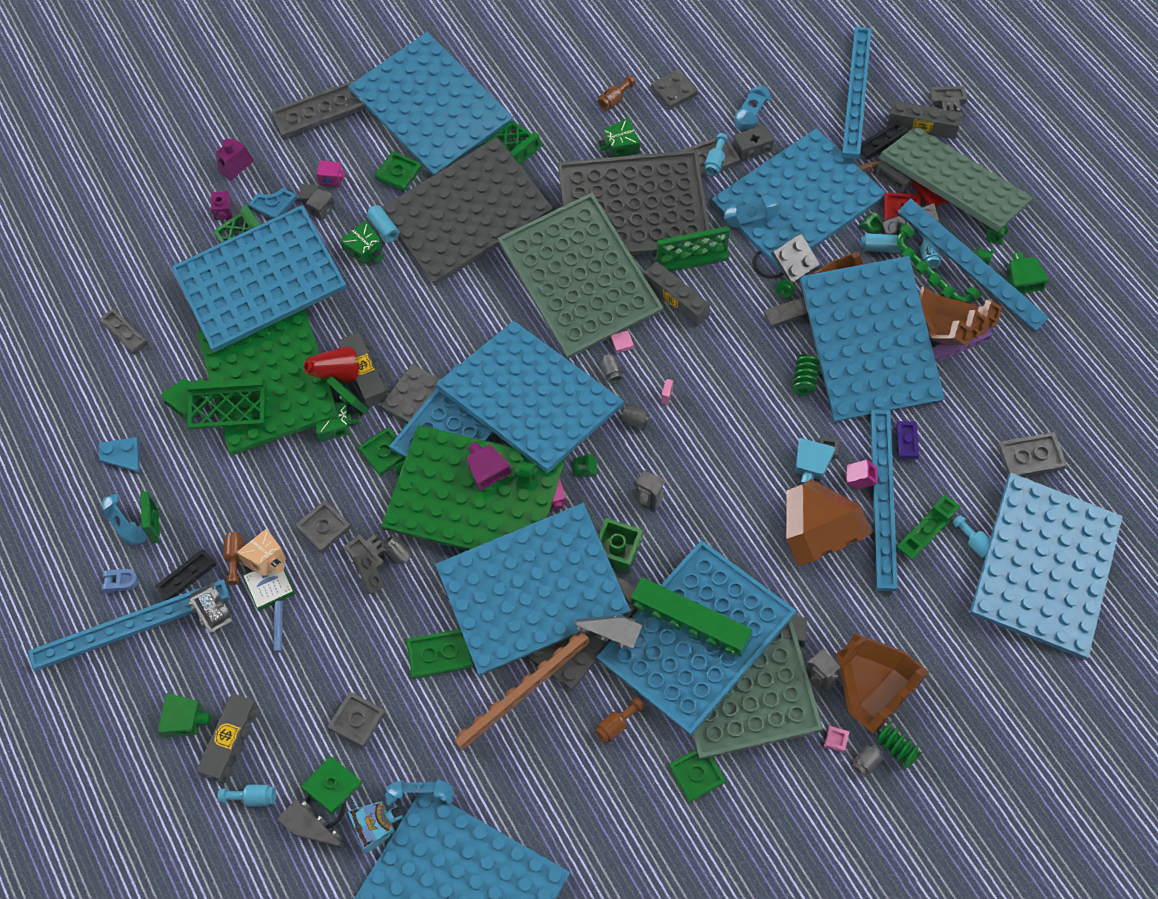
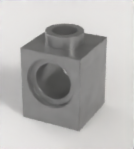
M318 188L306 202L309 214L323 221L335 207V203L331 193Z

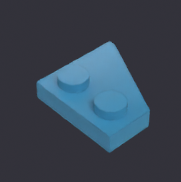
M138 438L99 443L100 462L107 465H115L121 469H130L134 473H140Z

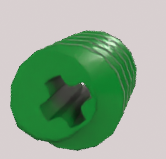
M807 354L797 356L792 391L796 395L808 396L810 392L816 391V378L819 371L818 365H820L818 358Z
M890 722L878 735L877 745L885 743L883 750L888 751L892 749L890 756L898 755L896 762L901 763L905 761L903 768L907 769L917 761L924 751L917 753L919 745L911 747L912 739L904 741L906 734L903 733L898 736L899 728L891 730L893 722Z

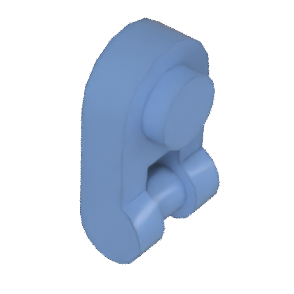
M131 569L103 571L102 578L104 579V584H102L101 591L112 593L114 591L131 590L138 584V576Z

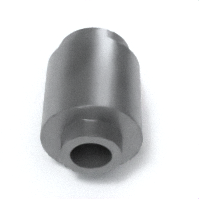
M612 354L603 356L599 364L605 379L609 383L620 381L623 378V371L617 356Z
M630 406V408H624L621 421L627 425L643 429L644 426L648 427L651 416L648 415V411Z
M391 535L382 543L384 551L396 564H404L410 559L411 549L399 537Z
M866 745L853 760L854 763L851 765L853 770L862 777L870 775L882 762V752L874 745Z

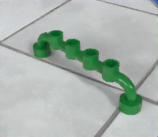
M906 223L899 228L900 234L897 237V245L903 252L901 257L909 256L910 260L916 264L914 270L919 275L925 273L929 277L927 282L935 288L938 285L942 289L940 292L942 297L965 303L971 300L976 302L981 297L980 292L973 286H970L965 291L966 296H959L952 286L945 283L938 273L934 272L924 260H921L916 255L913 249L905 245L904 239H910L915 234L914 230Z

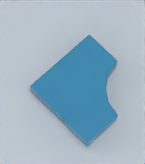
M281 188L273 194L264 195L257 193L248 204V207L271 220L286 213L298 198L296 194Z

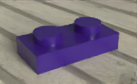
M897 421L898 459H918L917 422Z

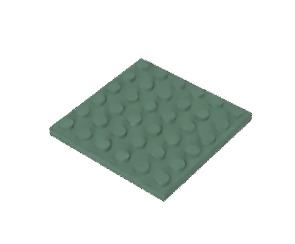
M792 619L787 625L793 639H783V632L781 631V638L773 640L693 734L699 760L823 731Z

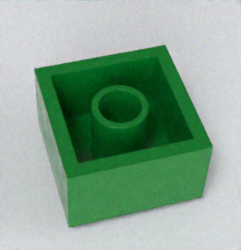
M605 518L598 537L611 567L630 574L643 540V530Z

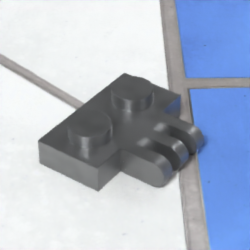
M965 86L931 87L930 89L932 105H941V109L947 110L948 107L949 111H954L955 107V111L960 112V104H966L967 102Z
M359 534L344 546L352 558L369 551L377 570L384 566V562L380 558V556L386 553L382 546L384 541L382 539L378 540L380 537L377 534H374L366 541Z

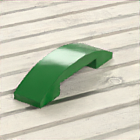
M944 495L933 506L928 515L896 548L913 560L939 534L961 506L947 495Z

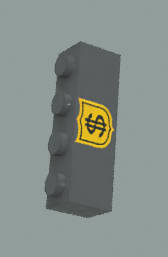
M893 100L887 127L898 120L909 131L916 127L923 129L929 135L955 139L962 113Z
M657 261L644 272V277L654 293L696 327L709 316L710 303Z
M358 332L338 340L340 347L350 346L357 353L358 357H355V361L359 362V373L355 381L366 406L369 408L383 402L387 397L389 389L386 382H382L380 379L383 377L380 368H375L373 364L376 362L373 353H368L367 348H369L366 338H362Z
M231 693L196 770L202 777L225 784L226 779L231 777L234 761L239 758L242 751L241 745L244 739L248 738L250 725L259 713V706L254 700Z

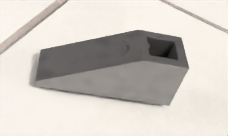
M624 615L580 618L574 621L575 625L578 626V630L589 633V631L597 633L596 637L604 641H608V639L616 641L615 645L627 649V646L634 647L643 626L640 622Z
M295 799L277 818L292 834L298 837L340 848L345 846L341 842L343 837L335 830L330 832L325 828L328 823L320 815L315 817L311 813L313 808L306 801L301 803Z

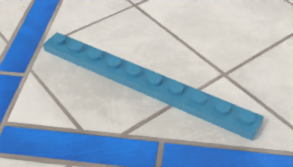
M855 27L842 158H860L872 28Z
M911 198L898 211V214L1034 332L1049 319L1046 314Z
M871 410L872 463L877 466L878 484L873 485L876 591H897L890 410Z
M224 579L213 583L224 602L231 600ZM199 589L29 650L28 654L32 669L34 671L41 670L196 613L197 611L194 612L191 609L188 601H190V594ZM207 593L199 597L205 609L215 606Z

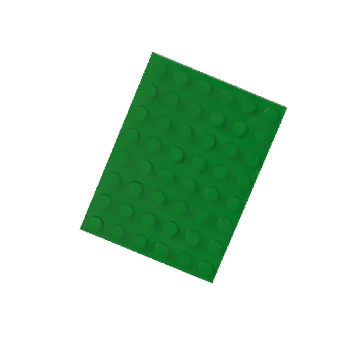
M306 309L214 353L203 331L197 332L209 381L263 378L267 384V391H265V425L222 427L228 452L231 456L315 427L316 423L339 416L330 385L326 382L327 380L309 376L304 371L306 359L320 354ZM253 393L248 399L255 404L260 399V393ZM235 394L229 400L236 405L243 397L240 394ZM220 395L214 397L216 406L224 399ZM245 401L239 409L246 413L252 405ZM226 402L220 410L226 415L233 406ZM255 409L248 417L251 420H260V412ZM236 410L229 418L232 421H238L243 415ZM218 412L219 418L221 420L224 416Z
M418 425L381 528L382 530L468 551L548 518L557 485L565 466V460H562L549 473L539 468L537 478L531 482L523 477L518 480L516 479L515 470L520 458H524V462L533 464V462L513 447ZM475 442H478L481 448L491 445L509 463L511 468L510 475L480 492L474 482L466 459L471 455L468 447Z

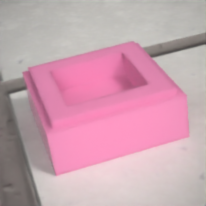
M628 330L611 336L616 354L634 349V344Z
M667 379L665 381L661 396V403L664 405L669 404L673 390V380Z
M829 726L823 747L844 753L850 731Z

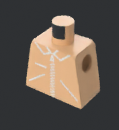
M267 529L237 551L242 564L262 576H267L272 571L280 573L285 568L283 562L286 560V557L279 544Z

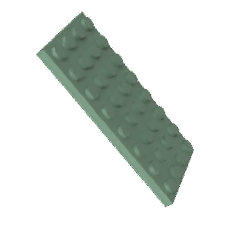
M914 127L909 133H906L885 149L879 157L997 232L1002 230L1033 199L1025 191L1019 190L1010 182L1001 179L997 174L983 168L981 164L975 163L966 155L957 152L951 146L942 143L938 138L929 135L921 128Z

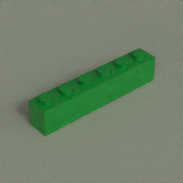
M641 578L631 595L632 605L636 610L640 612L646 611L656 620L662 621L663 619L669 622V625L678 630L681 628L694 638L698 639L700 637L706 640V643L712 647L719 646L731 656L737 655L742 657L753 637L751 628L646 578Z

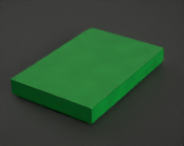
M461 629L406 639L412 679L473 668L471 654Z

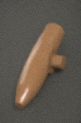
M882 161L869 162L858 167L862 171L869 170L873 172Z

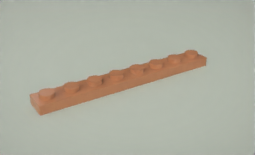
M582 632L572 636L568 645L564 648H558L553 653L554 657L549 661H543L537 667L538 670L535 673L526 675L521 681L522 684L517 688H511L505 694L506 697L502 701L493 703L489 708L490 711L484 716L479 715L469 729L461 730L457 734V739L454 740L462 750L467 748L590 643L587 635Z

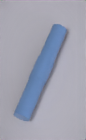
M275 601L274 653L282 652V601Z

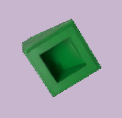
M876 212L868 214L858 225L861 229L871 234H878L883 229L882 219Z
M590 454L573 458V476H597V459Z

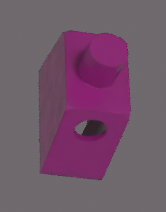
M235 138L225 139L223 146L216 151L218 171L230 181L254 162L246 147Z
M475 442L468 447L471 455L466 458L467 464L479 492L511 474L509 463L491 445L481 448L478 442Z

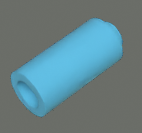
M379 205L370 207L367 212V218L384 241L390 243L396 240L400 231L383 208Z
M865 233V236L861 237L860 247L864 251L901 253L897 245L898 235Z

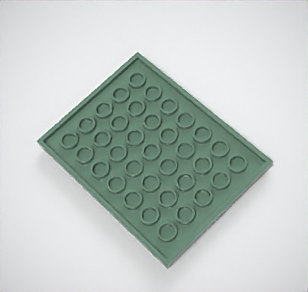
M593 193L585 195L497 238L498 243L567 359L610 338L614 334L620 333L662 312L664 309Z

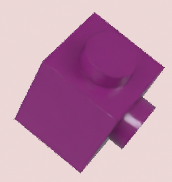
M229 191L211 192V212L215 220L232 219L233 201Z

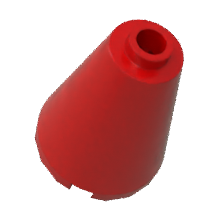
M341 347L308 357L304 362V371L312 377L326 380L334 377L340 383L350 384L357 379L359 373V362L355 361V357L358 356L352 347Z

